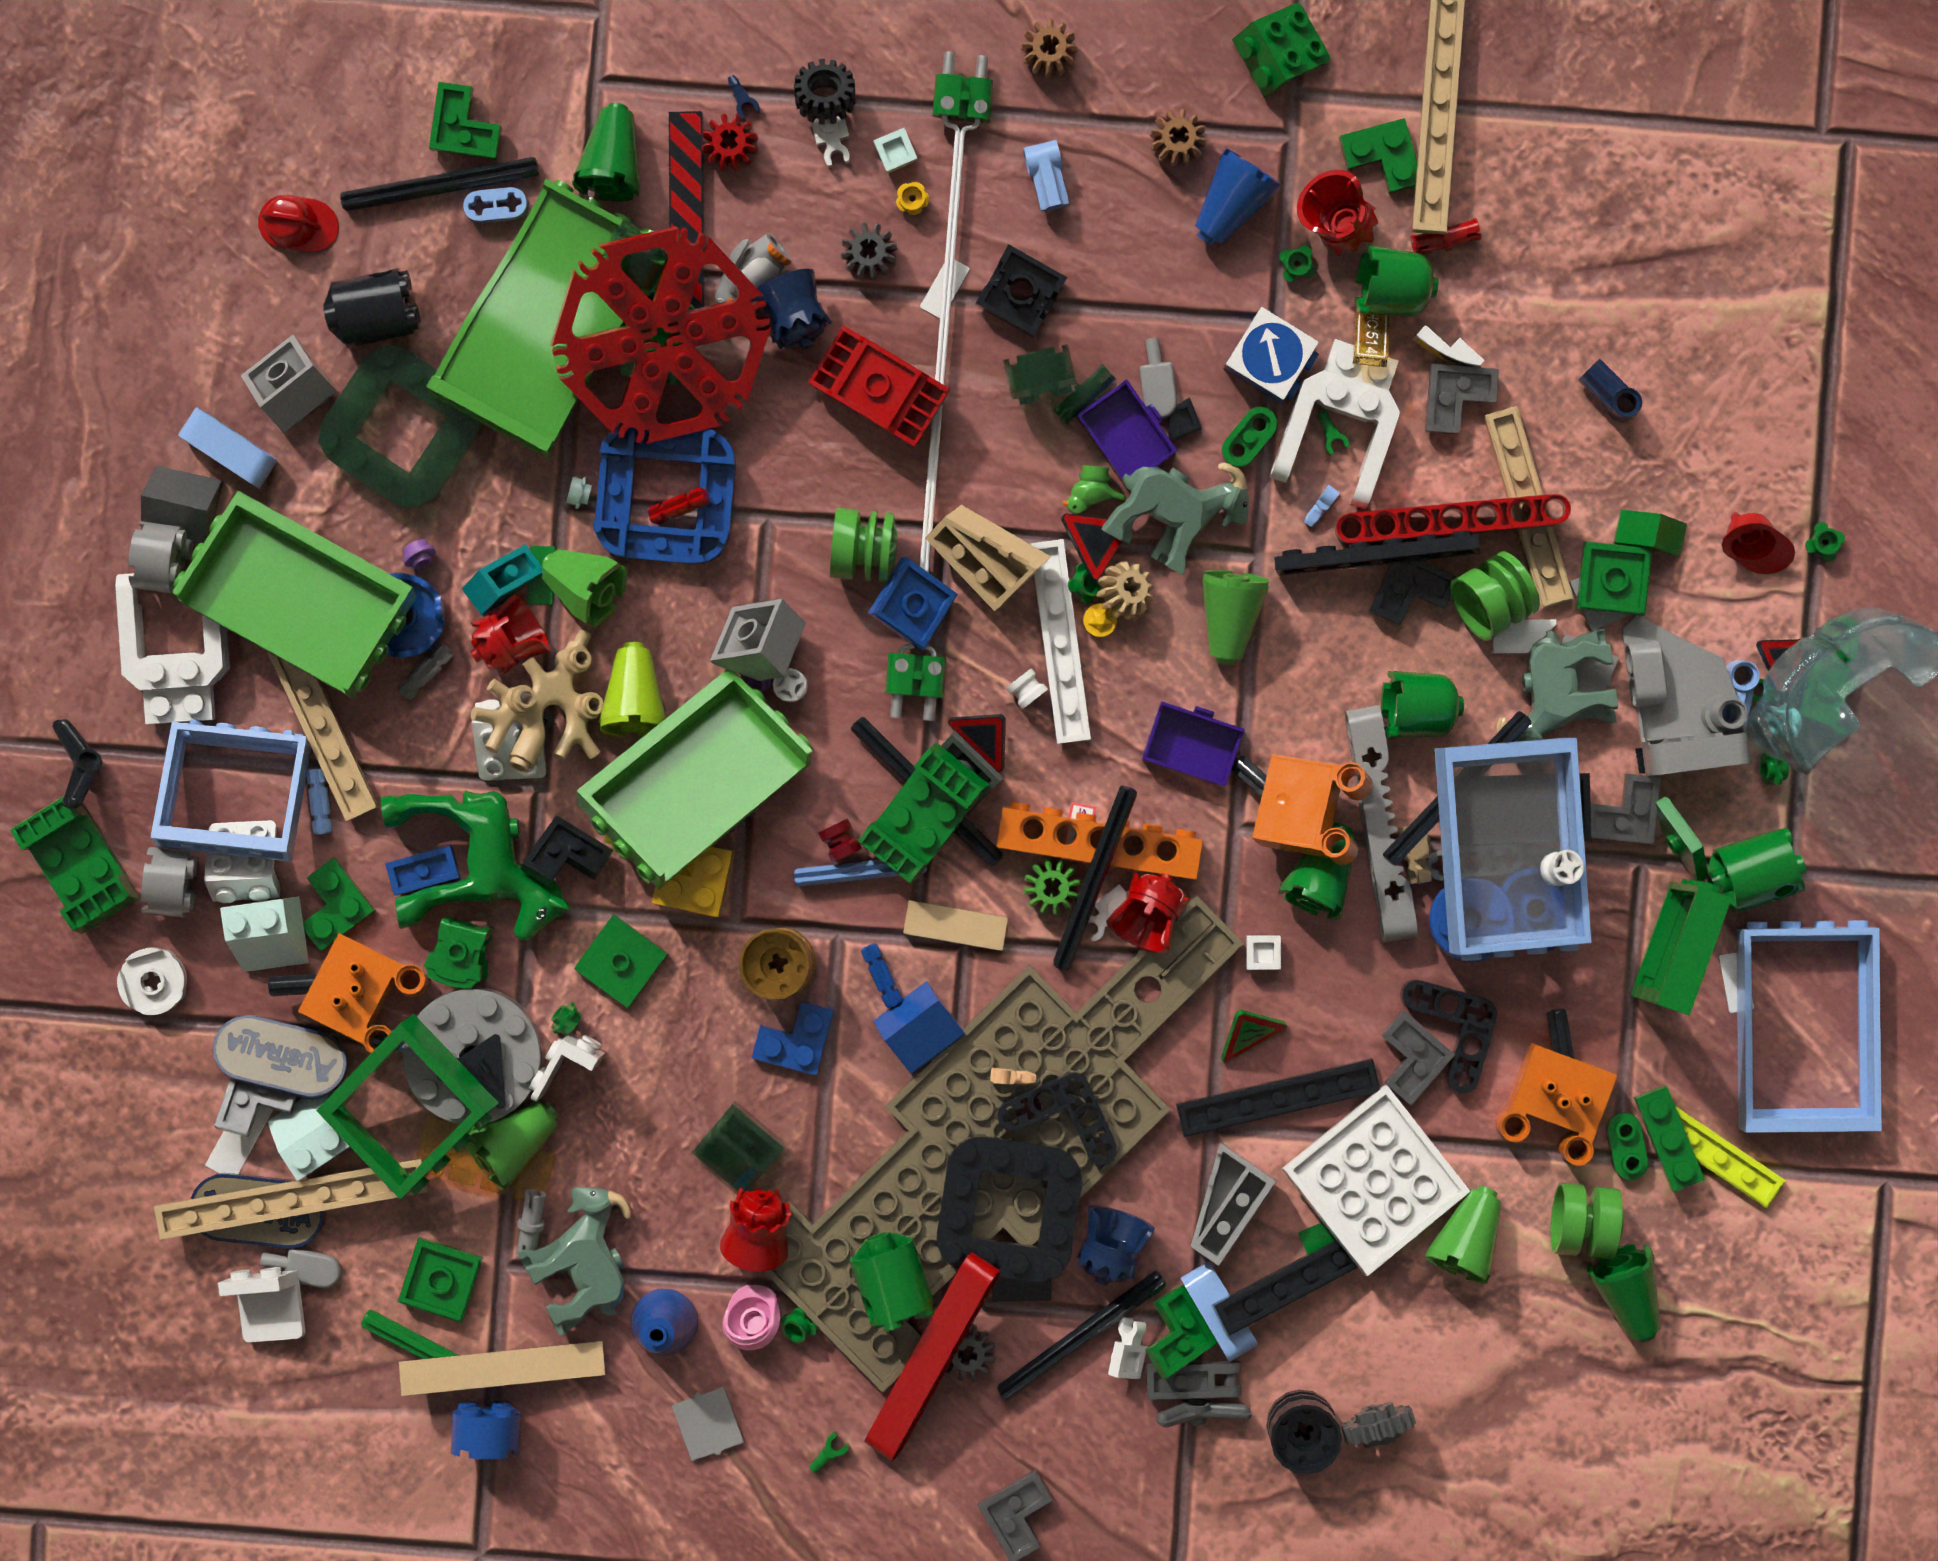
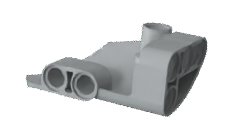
M1635 615L1622 629L1631 701L1633 706L1637 707L1646 776L1751 763L1745 725L1748 718V710L1746 705L1738 700L1723 657L1661 628L1642 616ZM1726 705L1732 706L1735 710L1734 721L1730 724L1725 722L1722 717V710Z

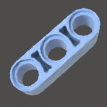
M198 407L194 409L178 434L182 439L259 489L278 462L276 458Z
M1210 1261L1181 1277L1183 1284L1229 1362L1259 1345L1248 1326L1230 1336L1225 1334L1212 1304L1229 1296V1293Z

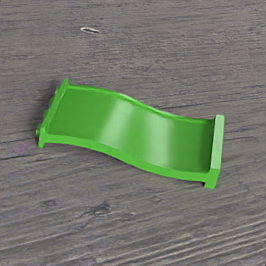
M546 178L543 188L523 226L469 312L436 374L431 377L426 388L429 395L548 459L579 400L559 379V376H565L571 373L572 370L565 374H559L556 371L555 366L565 364L567 357L565 355L553 356L551 351L556 346H565V344L551 346V340L573 268L579 275L586 277V274L578 266L580 260L587 267L595 266L597 258L591 252L593 248L597 249L603 255V258L607 257L606 251L600 248L598 244L654 231L648 228L642 231L633 226V221L619 212H615L613 215L602 209L603 205L596 199L589 196L583 199L574 194L573 188L560 180H556L554 183ZM654 248L628 254L621 260V269L643 291L655 265L658 264L666 251L662 248ZM587 292L581 297L572 331L574 335L579 337L621 327L624 325V322L598 294ZM595 371L588 373L585 377L586 386L588 385Z

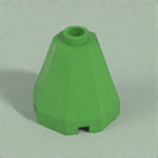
M558 549L553 554H548L542 562L541 570L543 571L542 579L575 617L595 628L613 614L616 605L612 603L614 597L618 596L621 598L626 590L628 568L608 557Z

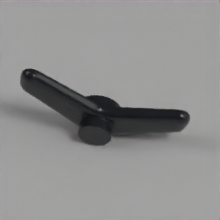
M56 720L53 722V730L73 763V771L63 798V805L66 808H78L83 803L103 762L101 756L91 749L69 720Z

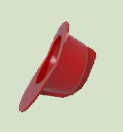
M278 195L267 201L258 217V228L262 237L269 244L301 252H320L327 249L335 241L339 231L335 212L326 203L305 197Z
M1734 512L1731 515V523L1728 526L1727 534L1721 543L1722 550L1728 557L1734 559L1746 569L1758 574H1772L1784 570L1793 562L1796 553L1794 544L1789 538L1776 530L1771 522L1759 513L1740 515Z

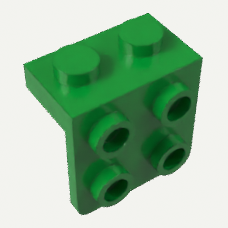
M1299 3L1292 4L1253 21L1232 39L1264 98L1277 92L1290 80L1321 67L1330 61V54L1303 6Z

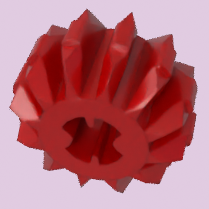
M722 114L721 120L723 124L720 126L714 120L709 122L714 133L703 131L702 137L710 142L702 145V150L704 153H711L708 157V162L711 165L720 160L719 169L721 171H725L728 163H731L734 172L739 171L737 161L742 160L745 165L749 166L751 160L746 153H758V148L751 144L759 139L758 134L749 133L753 127L750 121L740 126V115L735 114L732 123H729L727 115ZM730 136L731 140L733 136L736 137L737 146L733 149L730 146L724 149L725 143L723 140Z

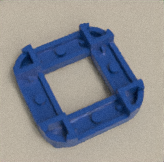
M618 427L615 428L614 435L610 432L605 440L602 441L599 452L601 453L596 515L595 520H593L594 531L602 546L612 554L628 559L704 564L719 558L730 538L736 474V457L729 442L722 435L711 429L649 444L644 442L648 430H644L645 435L641 443L635 440L637 429L634 427L626 430L624 438L619 437ZM636 458L701 464L699 487L705 488L708 491L710 503L705 507L697 509L696 529L630 524Z

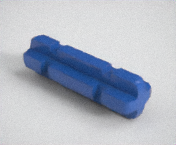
M873 943L864 947L861 950V954L865 962H868L870 965L868 969L878 991H882L883 995L881 998L885 1006L891 1008L900 1004L902 997L898 988H894L895 982L885 960H882L880 957L882 953L879 946Z

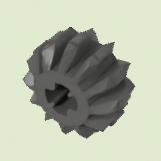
M864 222L861 224L862 234L859 235L854 228L849 230L854 241L849 239L842 240V246L850 250L842 252L841 259L851 260L846 266L848 272H852L859 267L857 272L858 279L862 280L865 272L870 271V278L874 281L877 280L876 269L879 268L884 275L889 273V269L884 262L895 264L897 261L896 257L888 253L894 252L898 248L896 243H887L892 237L890 231L879 236L881 231L880 224L876 223L873 231L868 232V225ZM869 244V248H871L872 245H875L876 256L872 259H869V255H867V258H863V246Z
M972 1324L970 1333H967L958 1351L965 1350L966 1346L970 1345L973 1347V1353L977 1352V1354L970 1355L969 1359H963V1353H958L957 1351L946 1371L948 1375H951L958 1369L959 1381L964 1380L965 1372H970L972 1381H976L977 1369L987 1375L989 1368L984 1362L994 1363L996 1360L993 1354L987 1353L996 1348L995 1342L983 1343L988 1338L989 1332L984 1330L977 1336V1324Z

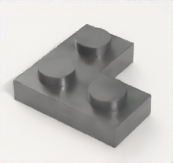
M1431 364L1425 432L1460 434L1463 401L1496 403L1499 369Z
M1625 774L1621 807L1591 804L1592 838L1654 844L1657 820L1655 802L1659 801L1661 777Z
M1404 1010L1398 1014L1381 1034L1383 1038L1406 1057L1384 1083L1408 1104L1412 1105L1455 1054Z
M230 1079L214 1126L219 1130L249 1137L259 1106L292 1114L297 1097L239 1083Z
M1035 1469L978 1502L981 1513L1010 1561H1018L1041 1547L1039 1540L1025 1517L1052 1502L1053 1499Z

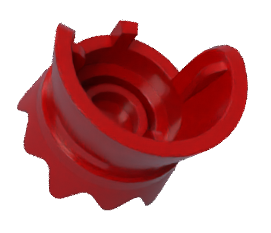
M1331 170L1316 176L1304 187L1297 202L1298 218L1305 228L1320 236L1325 247H1329L1337 256H1341L1343 250L1356 252L1361 242H1373L1372 228L1378 224V219L1374 213L1376 208L1363 198L1360 182L1355 175L1344 170Z
M518 593L510 596L497 612L471 622L473 627H479L472 634L471 643L474 649L470 652L477 663L482 660L490 670L503 667L501 670L502 675L510 671L524 658L552 651L544 630L527 603Z
M1134 873L1130 888L1126 894V900L1109 916L1106 924L1121 939L1142 950L1155 954H1168L1170 952L1174 924L1187 908L1186 906L1190 898L1185 897L1183 899V891L1172 883L1174 879L1167 874H1161L1160 877L1145 874L1139 879V874Z
M740 1188L736 1200L730 1201V1224L720 1240V1251L724 1258L732 1265L747 1271L763 1272L773 1270L786 1261L788 1257V1243L785 1231L792 1213L790 1212V1203H782L778 1189L764 1191L756 1188L754 1191L745 1192L743 1188Z

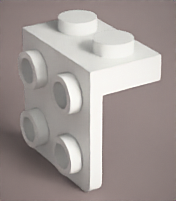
M497 700L475 703V707L500 709L499 701ZM472 720L478 774L482 780L529 779L545 776L544 746L534 768L529 769L527 773L517 771L509 765L511 760L509 754L522 731V726L519 722L514 721L511 724L498 752L492 753L485 748L493 731L492 725Z
M271 820L214 823L209 827V831L273 838L277 836L276 824ZM206 853L204 882L212 901L232 903L235 900H254L261 902L280 898L281 886L274 871L275 860Z
M572 1033L563 1039L559 1037L557 1041H554L545 1059L550 1061L547 1068L543 1067L541 1071L539 1070L529 1086L534 1091L530 1099L537 1102L545 1095L565 1057L591 1071L596 1068L606 1052L599 1049L601 1044L586 1035L582 1039Z
M281 1267L262 1269L257 1274H251V1270H239L231 1272V1278L218 1282L219 1296L237 1295L242 1335L246 1342L298 1339L305 1335L306 1330L298 1270L281 1271Z

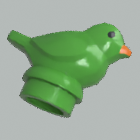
M1082 465V473H1079L1080 481L1074 484L1071 496L1067 500L1062 501V504L1066 506L1070 513L1078 515L1085 512L1089 507L1108 499L1125 501L1126 496L1114 491L1109 486L1108 482L1111 479V476H1108L1109 467Z

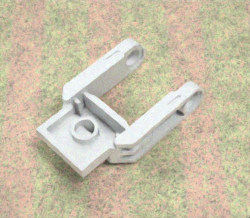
M1335 339L1324 370L1305 379L1300 385L1270 473V478L1287 482L1313 405L1317 403L1324 409L1365 423H1375L1358 474L1359 481L1354 496L1349 505L1366 510L1400 415V411L1389 391L1399 361L1387 356H1369L1384 355L1373 352L1368 353L1366 352L1368 350L1360 347V354H1357V346Z
M135 573L118 574L115 586L121 674L136 688L143 691L145 724L190 722L191 719L197 721L215 720L213 686L230 669L228 630L202 615L204 654L194 652L145 657L142 604H138L137 589L132 588L129 583V576L135 577Z

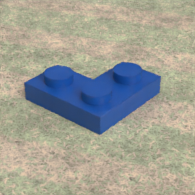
M801 1001L793 1033L760 1025L752 1059L817 1075L834 1009Z

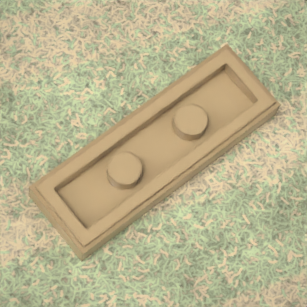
M909 900L903 934L1003 951L1008 917Z

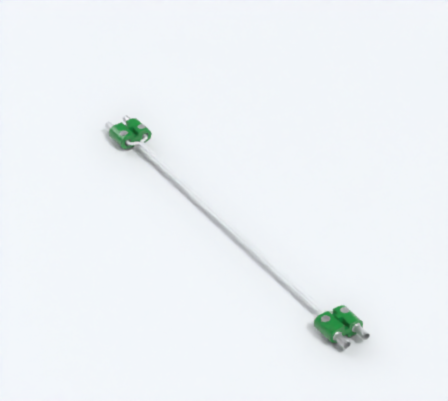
M944 52L942 74L935 75L932 111L933 117L942 119L947 127L955 130L935 380L943 385L945 382L964 137L967 130L976 129L979 123L990 122L993 80L987 79L989 57L977 56L976 76L965 78L962 75L954 74L955 52ZM962 119L965 122H974V124L966 125L960 131L956 124L950 123L948 120ZM943 404L931 423L920 567L928 573L931 544L925 537L933 529ZM911 644L903 645L899 649V653H888L885 693L892 695L890 717L901 718L903 696L912 695L925 698L923 720L935 721L936 699L943 698L946 658L936 657L935 650L930 646H927L925 650L929 651L931 656L904 654L906 649L914 648Z

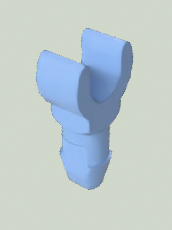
M1328 485L1315 505L1307 513L1304 522L1310 527H1314L1340 492Z

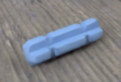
M321 768L308 770L306 777L307 784H310L311 789H308L311 816H314V821H312L313 833L317 835L331 833L332 822L331 819H328V814H331L328 787L324 786L327 780Z

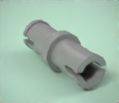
M538 1189L525 1190L522 1217L517 1222L520 1232L515 1255L518 1258V1251L525 1249L537 1250L539 1235L544 1230L545 1225L542 1215L547 1194L542 1190L539 1192V1196H537Z

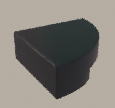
M1190 397L1182 401L1170 417L1168 424L1170 441L1202 430Z

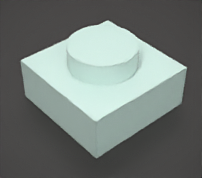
M905 128L873 140L887 174L918 161Z

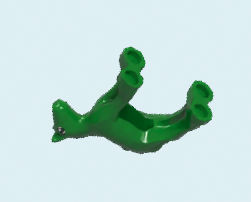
M465 790L462 803L458 802L452 795L425 796L407 794L403 796H381L382 817L386 829L401 826L414 815L434 813L450 818L470 834L467 857L469 876L455 883L433 886L410 895L396 897L395 906L400 929L417 925L434 906L452 901L488 902L510 898L519 900L521 904L514 927L515 935L518 939L527 942L555 918L562 916L563 911H568L571 908L567 901L563 899V892L555 880L548 887L520 870L521 865L516 862L513 841L515 838H520L518 819H510L507 801L500 793L492 791L478 794Z

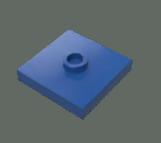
M901 557L888 582L884 585L867 614L918 650L924 651L958 594L908 557Z

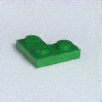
M438 82L429 149L436 152L497 160L502 126L469 120L474 91L472 86Z
M1405 118L1340 135L1339 141L1347 170L1380 162L1388 194L1415 187L1417 160Z
M336 857L331 858L306 877L327 904L303 922L304 931L320 952L333 944L339 933L342 935L346 934L376 911Z
M1184 1284L1177 1286L1153 1303L1170 1333L1145 1349L1162 1379L1169 1378L1218 1343Z

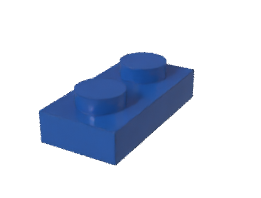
M452 845L385 863L394 896L461 877Z

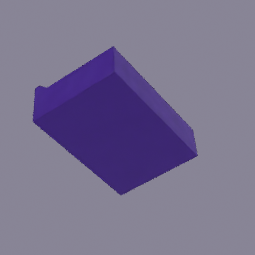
M1127 379L1076 416L1123 484L1125 474L1132 475L1142 466L1158 467L1177 452L1175 446L1158 424L1163 420L1152 403L1146 407Z
M1161 701L1141 759L1226 787L1245 729L1213 719L1215 713L1213 711L1195 706L1194 712Z

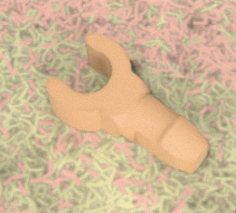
M992 1068L990 1081L997 1084H1020L1026 1086L1036 1083V1074L1029 1071Z

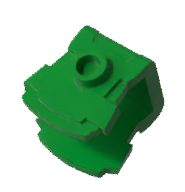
M450 915L442 918L438 931L437 945L434 952L430 951L423 965L427 967V976L439 983L456 988H472L474 984L481 982V979H487L488 960H485L486 947L491 941L494 928L462 921Z

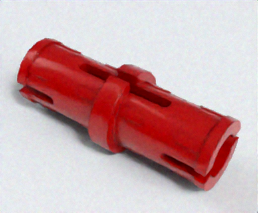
M1474 218L1470 221L1447 226L1446 235L1422 233L1411 235L1410 239L1413 242V252L1426 254L1441 249L1450 251L1453 249V246L1481 240L1482 237L1481 233H1479L1481 231L1478 220Z

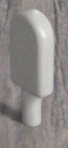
M1150 338L1145 340L1149 365H1142L1139 368L1143 402L1146 407L1152 403L1164 419L1171 416L1177 407L1173 365L1171 362L1162 363L1159 338Z
M291 1248L288 1257L265 1252L261 1256L260 1265L281 1267L285 1271L298 1270L299 1283L302 1285L329 1288L334 1286L341 1277L339 1261L328 1254Z

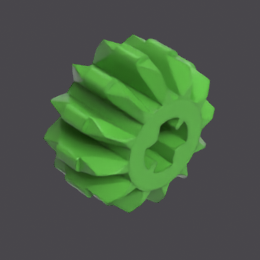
M1047 858L1044 861L1046 871L1042 872L1037 864L1032 866L1039 876L1035 878L1031 875H1026L1025 880L1035 883V887H1027L1023 891L1024 894H1037V896L1029 901L1031 907L1035 906L1040 900L1043 901L1040 907L1041 914H1045L1048 904H1052L1053 914L1059 915L1057 903L1062 902L1063 906L1070 910L1072 906L1065 898L1068 895L1073 899H1077L1079 894L1070 891L1069 887L1079 886L1080 880L1068 881L1067 878L1074 874L1075 869L1070 867L1062 874L1061 870L1064 866V861L1059 860L1056 869L1052 870L1051 860ZM1048 878H1051L1052 881H1054V878H1057L1061 882L1058 885L1060 892L1055 896L1051 892L1049 896L1043 892L1046 888L1044 881Z

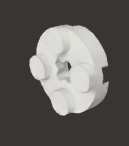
M157 947L138 950L129 955L121 971H119L117 988L121 999L130 1008L132 1007L142 1014L158 1015L168 1012L185 997L187 987L186 970L180 959L170 950ZM149 972H153L161 980L157 984L158 989L153 991L151 986H145L144 980L149 978Z

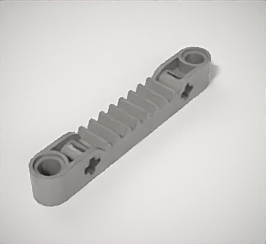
M1379 705L1345 710V723L1352 762L1359 764L1373 781L1371 793L1366 798L1358 801L1381 937L1384 943L1418 937V928L1411 887L1403 876L1398 875L1404 871V868L1393 866L1383 856L1384 851L1395 841V839H1390L1389 835L1397 831V827L1387 824L1389 820L1395 817V814L1385 812V808L1393 804V802L1383 798V795L1390 791V787L1381 785V781L1388 777L1387 773L1381 771L1385 769L1389 761L1381 709ZM1367 748H1370L1372 753L1378 754V759L1373 761L1372 767H1370L1369 762H1363L1362 756L1368 752ZM1361 775L1354 776L1356 786L1361 780ZM1391 881L1393 885L1400 886V892L1395 893V899L1384 893V889L1390 887Z

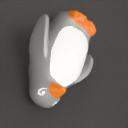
M768 232L752 244H750L749 239L742 240L729 256L730 260L756 288L779 275L788 273L789 270L783 268L792 262L787 250L771 232ZM723 274L715 292L717 304L735 300L738 297V288L725 274Z

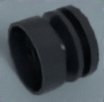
M1298 1389L1285 1393L1273 1403L1268 1412L1266 1427L1274 1456L1281 1465L1294 1473L1307 1475L1321 1472L1330 1466L1340 1452L1342 1435L1334 1410L1328 1401L1314 1391ZM1303 1422L1308 1430L1302 1432L1297 1424Z

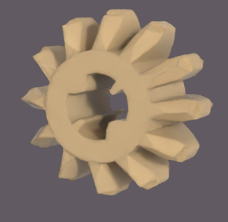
M1122 561L1116 564V566L1106 568L1104 571L1105 576H1102L1097 581L1103 589L1098 591L1096 596L1105 600L1101 609L1111 607L1112 617L1117 618L1122 615L1124 620L1146 612V605L1152 603L1154 599L1148 592L1153 590L1155 585L1146 581L1150 572L1140 574L1139 564L1134 563L1129 566L1127 561Z

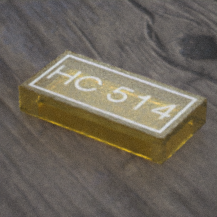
M1355 310L1352 364L1386 368L1389 347V315L1365 314Z

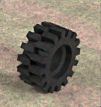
M819 59V65L815 66L812 61L808 63V70L804 66L799 70L800 75L796 74L794 92L797 110L800 109V115L803 118L808 115V121L814 123L816 118H819V124L825 125V119H830V123L834 124L837 123V116L843 120L846 118V112L851 114L856 101L855 81L850 70L846 71L844 64L841 63L837 67L836 61L830 60V64L826 65L825 59ZM821 87H831L838 91L828 97H820L812 93Z

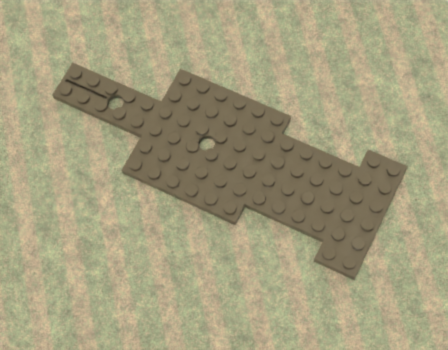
M1197 895L1189 901L1186 906L1187 908L1174 924L1172 942L1168 954H1155L1140 949L1077 1012L1028 965L963 1029L966 1034L931 1060L885 1105L908 1130L814 1223L791 1200L788 1201L790 1203V1212L792 1213L785 1231L788 1243V1257L781 1266L764 1272L882 1393L900 1376L922 1334L908 1321L911 1317L903 1319V1326L890 1331H884L883 1327L875 1329L874 1326L870 1325L849 1259L855 1255L864 1240L883 1232H892L914 1239L929 1289L933 1296L958 1272V1269L943 1260L937 1245V1229L948 1158L958 1143L975 1134H986V1136L1060 1146L1069 1152L1079 1165L1082 1176L1081 1198L1171 1110L1124 1061L1244 944ZM1201 933H1203L1194 943H1192ZM1145 976L1154 977L1161 986L1159 997L1150 1003L1140 1001L1134 991L1137 981ZM1002 1068L1015 1071H1029L1036 1074V1083L1026 1086L1020 1084H997L990 1081L991 1069ZM1069 1072H1079L1088 1080L1116 1142V1157L1106 1165H1098L1092 1162L1087 1155L1067 1108L1016 1131L1006 1130L1000 1125L997 1117L998 1108L1006 1100ZM1074 1078L1068 1080L1069 1086L1064 1090L1066 1093L1072 1092L1076 1098L1077 1103L1070 1104L1073 1110L1082 1103L1092 1101L1090 1096L1083 1100L1080 1094V1088L1084 1086L1082 1081L1076 1083ZM1048 1092L1036 1094V1098L1041 1103L1042 1111L1051 1108L1053 1105L1051 1094ZM1007 1107V1114L1003 1116V1119L1005 1121L1011 1120L1013 1124L1018 1123V1115L1013 1107ZM1084 1109L1078 1116L1080 1125L1086 1128L1093 1127L1098 1120L1097 1113L1092 1109ZM1101 1127L1095 1133L1084 1135L1086 1140L1093 1136L1096 1149L1092 1153L1094 1155L1100 1154L1102 1158L1108 1156L1107 1150L1111 1148L1110 1143L1103 1144L1099 1133L1106 1132L1104 1127ZM981 1171L971 1236L991 1239L1004 1227L1019 1244L1033 1245L1039 1239L1047 1181Z

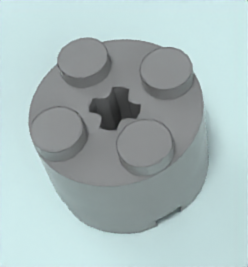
M141 521L139 525L142 530L135 529L129 550L128 566L135 567V577L129 576L130 586L134 589L173 594V584L180 572L184 571L186 559L190 560L192 557L193 540L187 539V532L183 527Z
M149 847L146 855H153V859H151V864H144L141 902H148V905L144 906L141 912L142 914L184 918L186 913L194 910L196 890H190V881L197 877L199 857L192 856V851Z

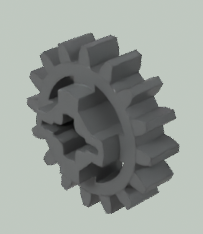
M1392 1402L1362 1408V1411L1354 1414L1355 1417H1352L1350 1421L1344 1422L1341 1429L1347 1444L1353 1443V1445H1358L1363 1442L1364 1447L1369 1448L1395 1442V1439L1402 1436L1406 1429L1413 1428L1416 1421L1412 1408L1409 1405L1394 1407Z

